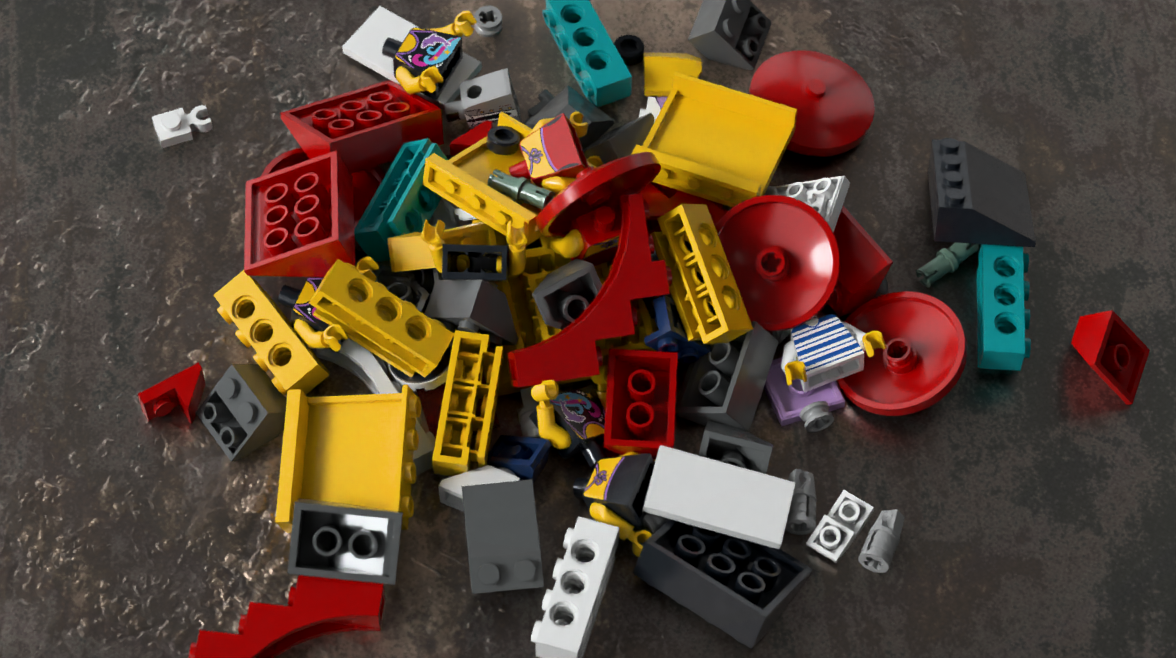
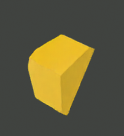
M644 53V96H669L672 90L674 72L699 78L702 73V59L687 53Z

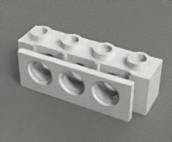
M578 516L574 529L570 527L567 529L563 548L567 549L564 559L558 558L552 577L556 579L553 590L547 589L542 610L546 612L542 622L536 621L531 636V642L536 643V657L583 658L615 562V553L619 544V527Z

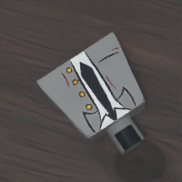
M508 68L462 82L459 85L461 100L444 104L447 121L453 122L466 119L470 130L486 120L493 121V128L497 127L499 113L501 112L522 123L519 102Z

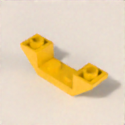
M479 219L471 220L472 224L444 230L442 240L446 244L506 245L505 235ZM421 232L387 238L392 272L436 268L429 250V244L421 239Z

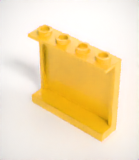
M674 72L672 90L643 145L636 144L631 155L641 152H652L661 165V170L652 182L734 207L745 200L765 194L794 134L797 109L759 98L752 94L733 90L723 85H717L693 76Z
M504 112L499 113L498 126H507L516 130L520 135V142L531 132V128ZM486 136L449 160H445L435 153L425 159L423 186L506 237L507 223L511 221V226L517 229L523 227L524 221L527 222L528 234L525 246L543 236L535 223L537 216L542 211L541 209L526 203L518 204L512 200L513 198L488 186L489 176L491 174L494 175V170L497 169L510 175L509 167L524 161L520 145L518 151L514 154L499 155L488 149Z
M403 385L402 393L307 397L301 389L288 390L275 520L286 533H292L294 505L298 499L337 502L403 512L401 530H408L409 517H412L414 514V501L412 496H410L411 484L416 482V466L413 463V453L419 446V436L415 426L416 418L421 415L420 398L415 395L408 385Z

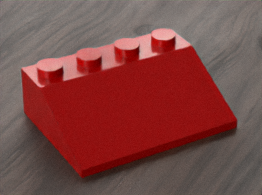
M391 80L280 113L282 121L309 159L337 150L350 174L361 170H373L377 165L389 161L393 162L403 143L429 138L432 144L437 143L438 146L444 144L441 108L417 94H408L401 85Z
M337 150L246 181L244 272L247 276L325 277L328 270L338 259L355 266L353 177Z

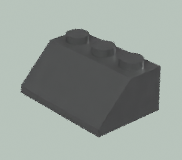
M751 322L753 329L728 343L710 344L711 352L699 357L696 362L690 363L676 402L675 415L704 426L707 425L709 420L741 428L749 432L779 341L757 322Z

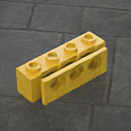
M681 204L657 218L662 232L651 233L658 259L665 260L666 266H669L671 269L673 281L669 289L688 340H702L703 344L728 343L753 329L707 204ZM685 240L690 244L692 253L686 247ZM696 271L702 276L704 284L698 279ZM708 302L713 306L716 315L710 311Z
M340 259L328 270L309 304L316 308L313 313L314 316L328 325L340 324L348 338L409 377H412L415 372L426 377L438 365L454 336V333L448 330L442 322L429 318L411 302L398 298L389 292L386 286L372 281L361 274L354 265L344 263Z
M244 270L213 295L221 305L217 308L219 314L229 325L232 322L236 324L239 328L235 332L236 336L247 348L252 345L257 352L253 358L265 372L270 369L275 375L271 382L283 396L287 394L288 390L301 389L306 395L330 375V372L313 350L308 348L291 327V322L271 296L264 291L257 280L252 276H247Z
M455 330L432 458L434 474L455 476L470 471L471 461L478 462V468L487 465L504 365L503 347L496 346L495 353L490 352L489 335ZM484 367H488L486 385L481 383ZM482 396H484L481 416L476 417L478 399H482ZM473 431H477L475 450L470 449Z

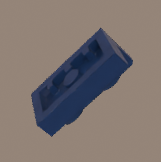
M662 295L653 300L656 312L655 322L659 330L644 338L646 346L659 352H678L677 361L682 364L694 363L699 357L711 352L710 344H703L702 340H688L672 298Z

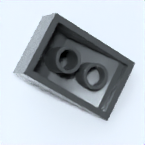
M532 479L461 486L471 593L544 587Z
M298 499L294 505L287 574L395 585L403 512L337 502Z

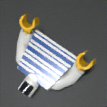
M834 314L821 318L815 316L790 331V341L785 344L781 369L786 375L788 386L792 385L793 380L800 379L803 391L807 392L864 370V351H866L868 357H872L875 355L874 349L882 348L884 350L887 347L880 331L865 333L847 322H841Z

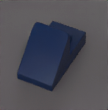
M500 435L488 453L487 465L497 469H509L517 477H520V481L532 479L534 484L547 464L552 443L548 439Z

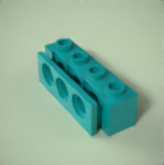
M546 0V9L543 10L544 21L547 27L550 28L551 35L586 99L596 107H601L631 96L632 76L589 0Z
M429 138L403 143L354 229L355 240L368 257H371L375 262L390 260L387 238L413 232L422 233L425 220L430 221L442 199L440 195L422 185L425 159L435 153L448 160L437 143L432 144Z
M981 244L978 255L979 268L976 271L977 367L1020 371L1024 358H1029L1031 351V339L1025 338V329H1029L1030 309H1025L1024 301H1028L1030 292L1029 281H1024V273L1028 272L1029 253H1023V247Z

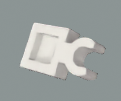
M206 105L197 106L188 114L184 113L183 108L152 116L153 125L162 148L192 140L193 131L208 132L213 129L211 118L199 120L208 116Z

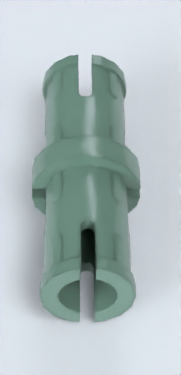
M497 169L493 171L494 175L491 174L488 179V186L513 198L512 200L518 204L526 203L543 210L546 204L555 197L553 191L530 183V179L525 177L516 178Z
M954 243L947 249H940L934 259L916 270L917 278L923 275L924 278L919 281L929 288L946 273H953L959 269L961 262L979 251V245L974 244L971 246V243Z

